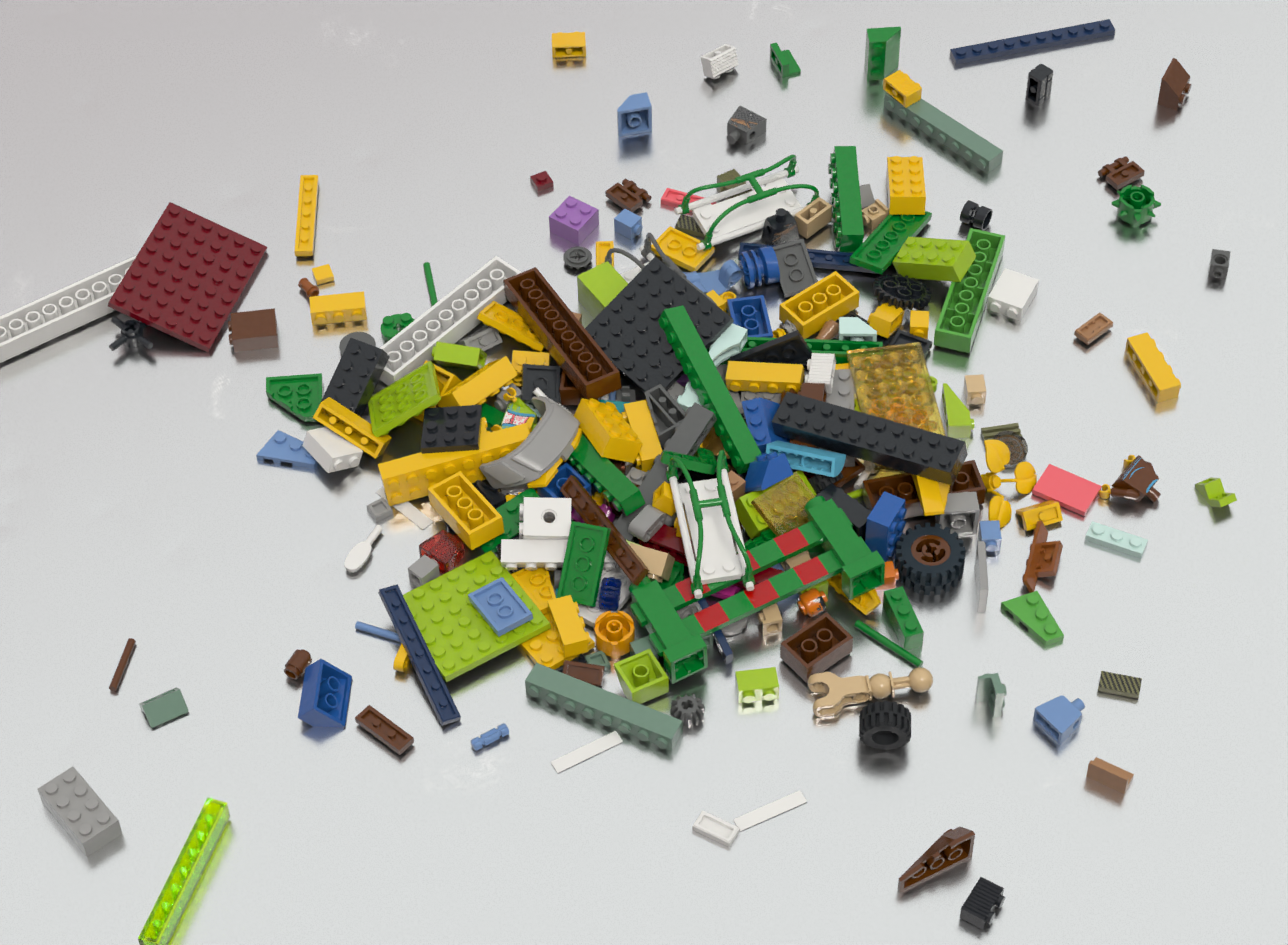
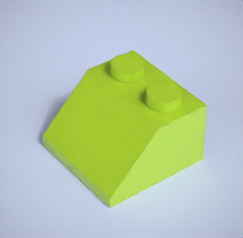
M651 649L614 663L617 677L627 699L642 704L669 692V678Z

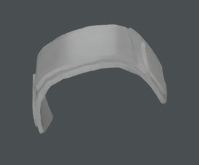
M543 396L533 397L531 401L541 414V420L515 450L500 459L481 464L479 469L495 489L514 487L534 481L549 470L560 457L563 460L568 459L574 451L571 443L578 433L580 422L572 416L573 414L552 399Z

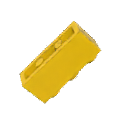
M364 291L309 297L312 325L367 320Z
M571 595L548 600L549 616L565 658L588 652V644L591 643L588 631L585 632L583 629L585 628L583 617L578 616L579 607L577 602H573Z

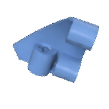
M734 260L726 261L721 269L702 273H697L696 271L683 272L687 279L705 294L714 290L719 296L728 291L743 276V271Z

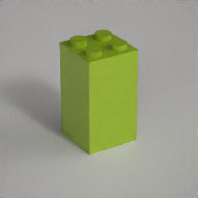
M607 261L577 276L578 301L595 318L628 283Z

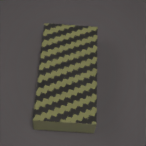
M680 215L675 229L686 234L705 238L693 217Z
M1101 671L1098 691L1138 699L1142 678Z

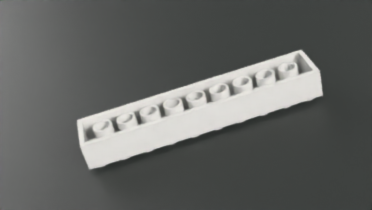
M136 256L0 316V363L116 311L108 307V302Z
M495 256L380 347L390 357L379 380L389 386L422 366L426 360H431L432 362L434 359L432 357L433 346H436V342L455 344L482 322L477 319L479 312L492 301H496L501 305L506 303L508 299L505 296L503 280L522 272L498 256Z

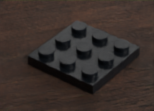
M482 405L426 408L421 439L422 454L479 450Z

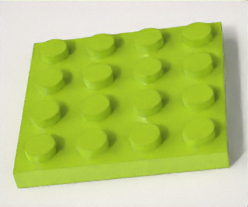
M431 360L371 396L368 406L372 433L376 437L388 434L394 427L403 425L409 418L418 416L424 409L436 405L441 400L435 366Z

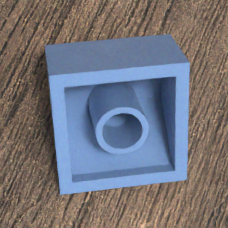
M647 92L630 95L617 109L618 137L652 131V106Z

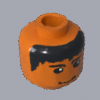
M812 588L799 595L797 604L804 616L814 617L826 610L825 603L828 599L823 591L819 592L816 588Z

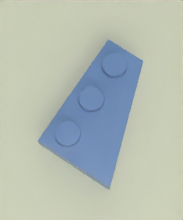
M280 430L271 437L256 455L257 460L264 461V459L273 460L274 463L288 462L298 467L315 469L319 465L302 446L303 441Z

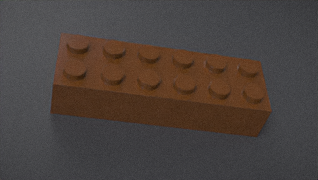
M975 460L965 461L953 486L950 485L949 493L976 492L978 504H984L986 488ZM901 473L863 481L862 498L867 509L872 511L885 491L905 499L907 512L904 519L924 515L910 473Z

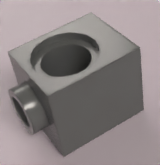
M1212 249L1208 277L1226 279L1231 251Z

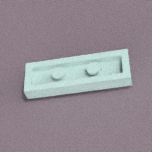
M1093 521L1085 537L1087 541L1138 558H1142L1148 543V539Z

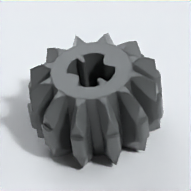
M685 693L684 697L677 695L676 700H672L670 715L682 720L683 725H687L688 728H690L691 724L697 726L699 721H702L704 718L705 706L702 704L701 698H696L694 694L688 696Z

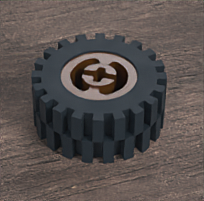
M925 523V527L917 524L914 530L908 528L906 535L902 533L896 545L895 568L899 572V581L901 583L905 582V587L908 589L914 587L915 593L919 594L920 590L925 591L924 595H930L931 591H934L935 595H940L942 589L946 593L950 591V586L955 588L958 585V581H961L964 571L966 549L963 547L964 542L962 538L958 539L956 532L951 534V528L947 526L941 529V524L937 523L935 527H930V523Z

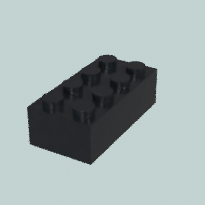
M350 338L321 402L330 397L362 418L390 356L383 349Z

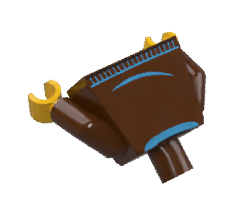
M1129 455L1128 460L1124 459L1123 466L1125 470L1111 485L1112 489H1110L1108 484H1103L1102 490L1099 491V496L1102 499H1108L1112 496L1139 502L1146 496L1154 503L1161 495L1153 487L1159 480V477L1156 475L1152 464L1144 461L1140 455L1136 458L1134 455Z

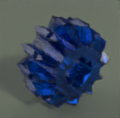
M604 577L602 579L598 604L600 609L605 611H616L618 609L622 586L620 579H615L614 577Z

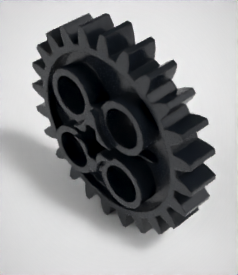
M893 273L891 276L885 274V277L882 275L879 278L876 277L872 287V292L877 297V300H883V304L889 303V307L894 305L896 309L901 307L903 310L906 308L909 310L913 308L919 310V307L924 309L930 303L932 291H929L930 288L926 287L927 284H921V280L915 281V278L910 279L908 275L904 277L898 274L896 276Z

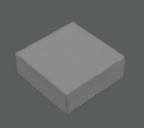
M384 498L367 505L368 512L376 522L393 515L392 508Z

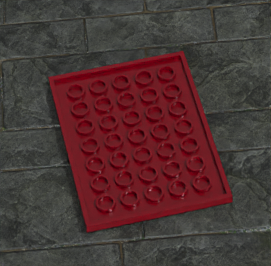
M169 202L108 302V307L209 353L265 255L267 246Z

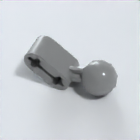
M649 504L632 520L628 527V532L643 542H647L663 524L670 527L674 526L677 513L675 512L670 516Z

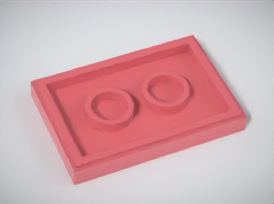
M1049 464L1032 489V494L1048 501H1057L1061 507L1085 516L1102 486Z

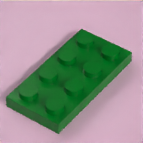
M528 488L496 508L503 518L504 533L479 546L484 554L489 551L497 552V545L501 543V539H511L519 535V522L523 523V521H519L520 504H524V497L540 498L533 488Z
M575 521L571 522L557 598L571 595L573 602L592 607L596 606L611 531L610 528Z

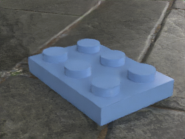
M503 577L468 594L469 601L498 637L533 619L532 612Z

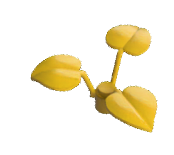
M984 440L986 464L991 472L981 474V478L987 492L996 495L992 497L989 503L988 520H999L1000 528H1002L1011 519V505L1008 501H1004L1003 495L994 490L999 488L1001 483L1016 482V491L1020 494H1028L1036 485L1037 475L1032 464L1020 462L1014 471L1015 479H1000L996 474L1005 469L1004 465L1009 463V448L999 440Z

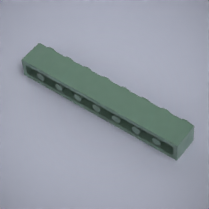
M885 93V108L987 174L1002 164L1003 150L922 98L920 101L918 100L905 108L891 95Z
M539 663L534 665L525 680L526 692L529 695L544 699L550 704L564 707L570 712L579 713L587 719L599 721L605 726L619 729L622 733H629L642 741L656 744L662 749L666 748L672 751L683 733L682 720Z

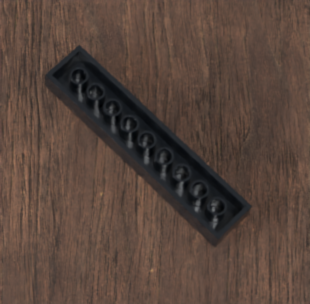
M791 392L785 394L771 421L775 435L952 486L968 455L965 441Z

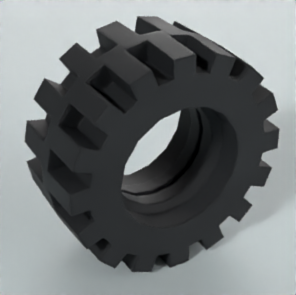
M841 472L836 477L817 474L808 479L815 493L844 477Z

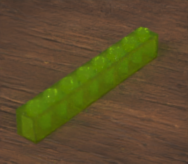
M207 798L138 937L140 945L169 944L230 818L226 802Z

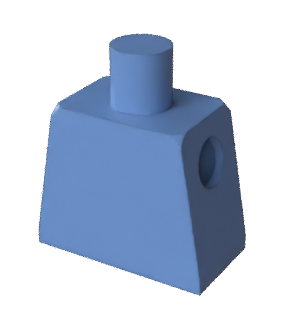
M1061 695L1037 706L1034 711L1033 720L1061 745L1080 726L1082 719L1081 711L1085 708V705L1079 698L1070 702L1065 696Z

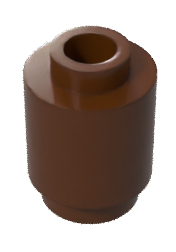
M304 649L295 650L285 664L284 673L294 680L302 677L305 668L312 663L310 653Z

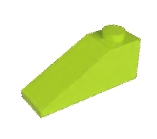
M943 383L942 402L947 436L952 438H970L971 430H974V419L970 418V411L948 384Z

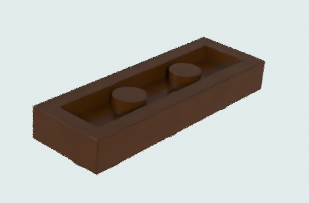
M370 705L355 717L357 724L399 755L414 743V737Z

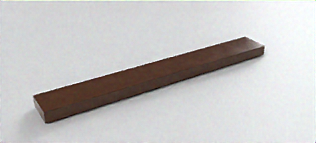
M570 475L560 491L566 498H571V505L586 524L611 529L607 551L630 581L638 586L650 570L578 479Z

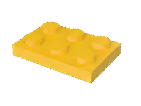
M671 226L656 240L666 256L676 265L691 272L697 271L712 256L715 247L712 246L711 249L706 251H699L696 245L700 243V240ZM652 244L651 250L654 252L655 255L660 256L657 250L655 249L654 245Z

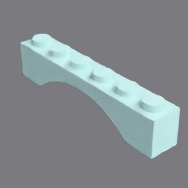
M732 323L710 346L709 355L716 367L731 356L741 352L747 342L748 329ZM688 381L685 386V392L683 395H679L677 403L685 412L694 403L701 405L698 395L691 387V382Z

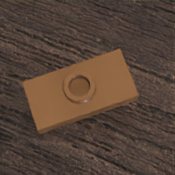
M1099 312L1076 329L1074 335L1089 345L1112 328L1113 322Z

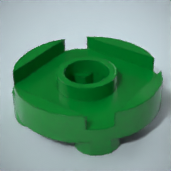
M403 313L385 316L381 324L383 340L389 341L414 321L411 314Z

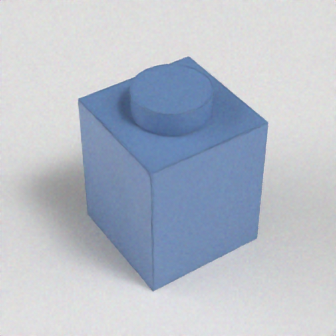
M627 209L622 210L614 218V231L630 240L639 235L643 229L642 217Z
M999 520L980 521L978 530L979 541L986 543V551L988 552L1000 551L1002 537Z

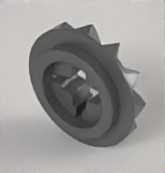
M580 246L569 248L563 255L565 265L570 266L571 269L575 267L578 270L580 267L586 268L587 265L591 264L592 260L591 252L587 248Z

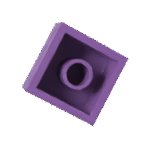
M568 196L549 216L550 232L578 246L599 225V209L571 196Z

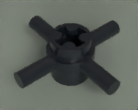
M116 316L111 319V322L121 329V337L109 345L112 351L124 343L130 348H137L141 344L148 349L153 347V343L143 336V329L148 326L147 324L139 323L136 320L123 322Z

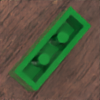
M903 586L884 591L883 607L901 647L906 651L922 647L924 631Z

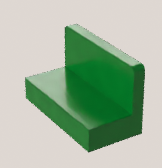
M777 42L770 44V58L782 78L801 73V69L790 50L781 51Z

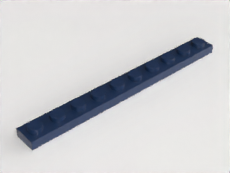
M1110 19L953 48L950 49V56L954 64L959 65L1115 35V28Z

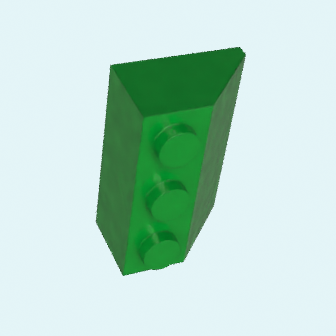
M901 26L867 29L864 64L867 81L883 80L898 68Z

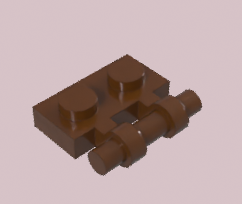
M1125 156L1114 160V163L1110 165H1104L1098 171V175L1100 177L1106 175V181L1118 190L1143 177L1145 171L1134 161L1128 163L1129 159Z
M627 179L622 181V185L616 183L605 191L607 198L621 208L631 212L641 207L643 200L649 202L652 198L645 189H640L635 182Z

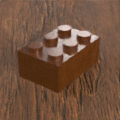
M826 612L784 640L780 645V658L807 683L811 675L822 673L851 653L853 637Z

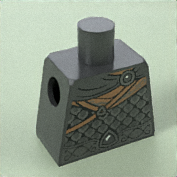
M739 106L727 123V141L731 144H734L736 141L743 144L751 143L766 132L767 119Z

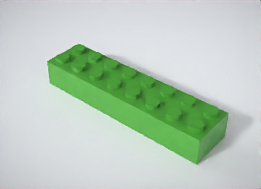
M970 228L966 241L970 242L976 258L961 282H951L934 334L935 346L970 353L1005 244V235Z

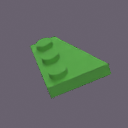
M1038 591L1001 602V608L1004 611L1008 610L1018 623L1024 624L1028 631L1043 645L1047 646L1064 639V634Z

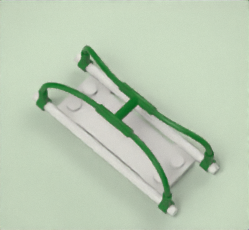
M792 154L768 168L736 177L734 180L694 188L684 196L682 204L678 205L674 212L676 215H684L692 210L693 218L705 235L704 240L696 245L699 251H706L714 245L764 228L765 219L775 215L776 210L779 208L789 211L795 217V214L806 206L802 207L791 189L804 188L813 190L815 194L807 205L819 197V191L815 186L809 184L787 185L784 178H790L799 173V169L796 166V155ZM790 161L788 167L784 168L783 171L758 180L755 179ZM749 181V183L689 203L691 195L696 192ZM750 189H754V190L751 191V192H748V193H745V194H742V195L733 197V198H731V199H728V200H725V201H722V202H719V203H716V204H713V205L711 204V203H713V202L722 200V199H724V198H727V197H730V196H733V195H736V194L745 192V191L750 190Z
M720 450L716 464L717 478L693 482L688 470L677 457L670 459L666 472L667 481L670 482L691 577L692 584L690 587L696 599L703 597V584L741 579V576H743V585L747 591L754 590L755 585L753 568L745 550L730 486L729 469L724 450ZM676 463L682 470L688 483L678 484L677 480L679 477ZM732 536H733V538H734V540H735V542H736V546H737V550H738V554H737V555H736V552H735V547H734V543H733Z

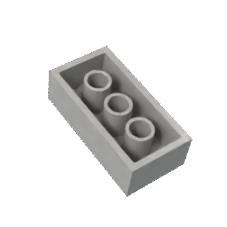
M73 766L38 788L44 806L86 857L122 835L119 820Z

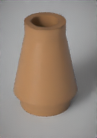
M834 320L826 321L815 339L832 340L838 335L839 324Z

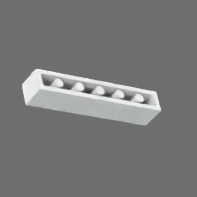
M501 539V565L506 570H517V568H525L526 570H536L537 568L556 570L557 568H563L568 539ZM606 551L603 568L605 570L620 568L608 551Z

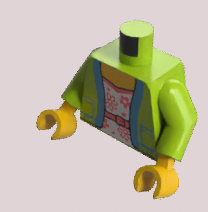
M508 388L506 390L508 393L503 395V399L505 401H512V403H509L501 426L494 425L491 428L492 432L524 423H530L533 430L538 423L537 414L519 397H515L516 390L514 388Z

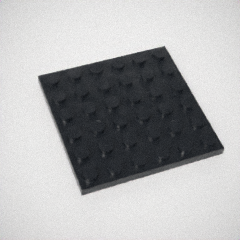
M654 257L585 329L615 367L644 392L659 384L667 391L684 374L679 359L675 356V351L667 341L664 330L659 325L658 320L663 310L683 305L706 349L721 336L734 320L657 257Z

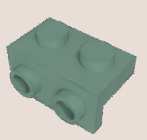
M987 673L978 676L975 695L976 703L988 701L993 718L1000 717L1002 708L1005 707L1004 696L1007 695L1005 684H1001L998 673Z

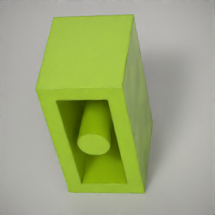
M776 667L735 671L738 703L779 699Z

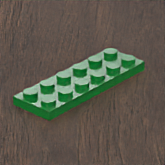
M925 211V215H888L850 256V263L875 273L883 274L891 265L907 238L916 237L931 220L932 213Z

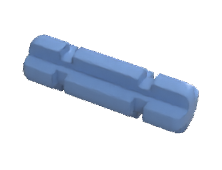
M503 723L497 726V729L493 728L481 734L480 738L472 739L471 746L477 751L483 748L482 745L487 746L500 739V736L508 735L509 729L507 725Z

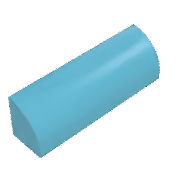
M778 440L768 443L766 446L767 454L775 451L777 454L785 453L792 469L829 477L838 476L846 460V454Z

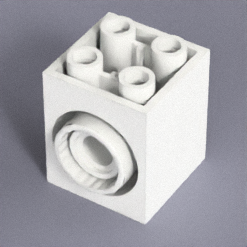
M524 497V504H520L519 521H523V523L519 522V539H568L571 527V498Z

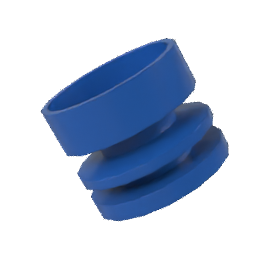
M772 246L758 248L757 256L753 250H749L748 253L746 251L740 252L739 267L743 271L742 279L747 289L754 288V285L760 287L762 280L766 285L779 282V265Z

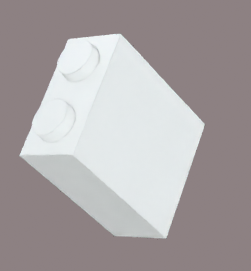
M1005 268L988 296L987 309L1021 321L1037 294L1039 280Z
M328 427L308 430L302 445L327 473L359 466L363 453L360 448Z

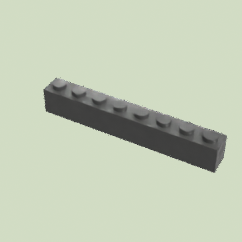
M694 403L692 407L690 406L686 410L683 421L679 422L675 427V433L672 438L666 441L664 450L694 456L717 420L715 414L703 406ZM662 453L656 456L653 467L645 473L644 481L640 487H637L646 504L628 516L622 512L619 519L617 518L613 522V525L624 539L633 543H637L638 538L628 532L630 523L644 507L649 504L652 505L653 492L664 481L670 484L666 477L668 465L660 461ZM676 467L678 477H680L683 472L679 467Z

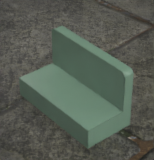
M177 687L139 703L152 728L189 711L183 695Z

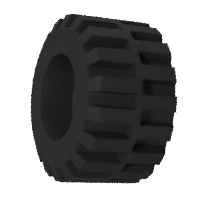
M877 701L864 706L859 714L860 740L865 745L880 750L903 747L911 738V712L904 705L897 704V702Z

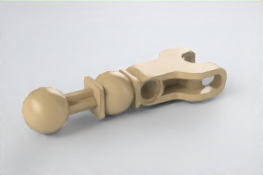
M922 667L913 669L908 676L892 678L891 671L888 672V676L878 673L872 675L870 679L868 675L841 678L831 672H822L811 675L807 683L812 692L827 694L826 697L817 699L813 704V712L817 717L837 715L846 705L871 701L872 696L876 699L886 698L890 694L892 697H895V690L911 688V690L917 693L926 692L932 687L933 676L929 670Z

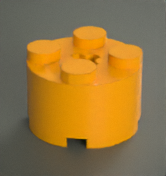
M618 610L613 613L606 611L598 616L594 627L597 649L603 651L605 655L610 656L612 659H618L622 655L627 654L630 651V642L635 640V627L631 616Z

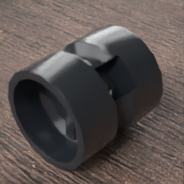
M968 200L961 211L960 221L968 225L973 224V227L984 231L990 223L993 211L985 206L979 207V204Z

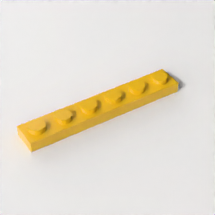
M300 175L295 256H313L318 175Z

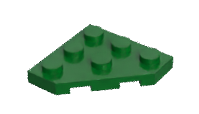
M322 373L266 377L267 397L304 422L317 421L313 416L323 398Z

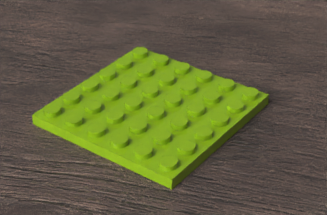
M492 551L403 594L435 661V665L446 682L551 629L547 618L508 570L502 567L500 560ZM503 577L532 612L533 619L498 637L469 601L468 594Z

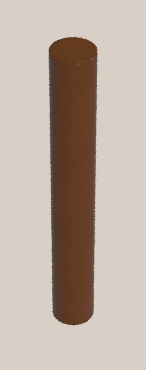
M129 638L110 683L109 689L111 691L117 690L136 641L132 638Z

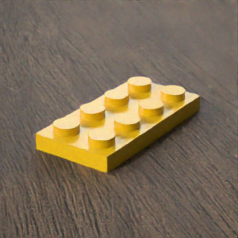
M492 301L479 312L477 319L482 321L483 324L498 329L500 333L513 337L517 342L524 343L535 351L542 352L545 349L544 345L519 313L496 301Z

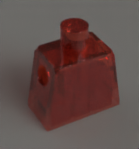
M442 530L419 544L420 558L425 554L430 559H435L439 564V571L445 574L453 570L464 557L463 540L456 533L452 535L446 530Z

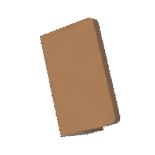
M1096 757L1094 761L1091 760L1089 762L1086 777L1125 794L1133 780L1134 774Z

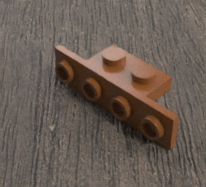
M1038 521L1036 529H1034V538L1032 544H1030V554L1026 560L1025 574L1022 577L1023 584L1030 593L1035 590L1037 578L1056 576L1063 548L1061 541L1046 542L1048 531L1042 521Z

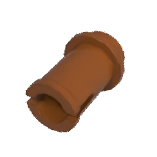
M302 278L299 281V288L306 293L308 298L319 295V288L313 285L307 278Z

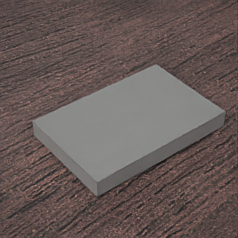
M977 541L975 558L978 613L986 612L989 589L986 543L984 541Z

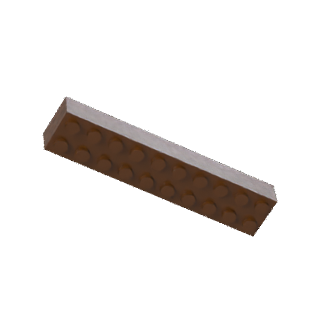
M536 267L503 280L506 298L585 399H597L621 389L619 370Z

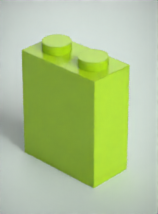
M436 342V346H433L432 349L433 360L441 366L478 371L486 363L487 354L481 348Z

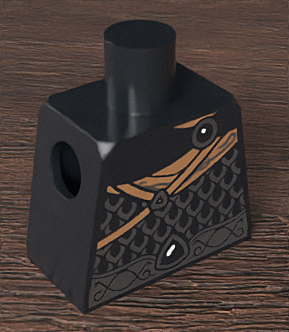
M779 208L776 210L775 215L765 219L761 240L765 245L778 246L800 239L797 222L789 211Z

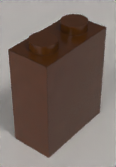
M275 308L231 313V321H228L229 332H232V334H229V343L233 345L234 352L279 348Z

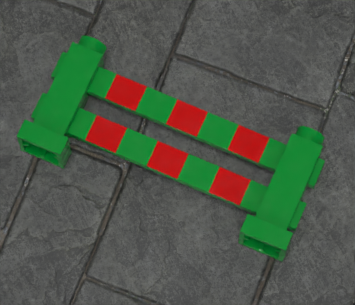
M817 496L809 500L804 507V511L808 515V523L746 552L753 568V575L821 544L825 553L755 585L752 591H747L746 589L684 619L680 618L676 612L677 610L742 581L743 576H741V579L703 584V597L700 599H696L692 594L690 587L692 584L691 577L666 589H662L657 580L651 582L649 577H644L638 586L633 583L629 586V592L632 595L630 609L641 627L645 626L650 633L649 640L659 656L664 657L665 673L671 683L674 684L708 667L707 645L702 639L703 637L839 573L842 575V590L850 601L884 584L885 561L878 551L871 552L862 537L857 536L853 530V524L842 508H838L832 499L826 501L823 496Z

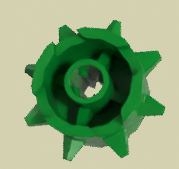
M1128 185L1121 191H1117L1120 197L1112 201V205L1118 208L1117 216L1123 221L1130 223L1133 227H1138L1149 221L1151 217H1155L1153 209L1161 206V203L1155 200L1154 192L1144 185L1140 187Z

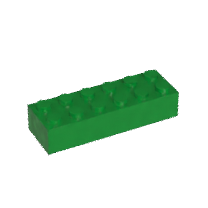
M834 146L833 153H830L828 174H831L832 177L829 180V187L833 189V193H831V203H834L832 218H835L833 232L837 233L835 248H838V252L854 253L863 243L864 238L856 146Z

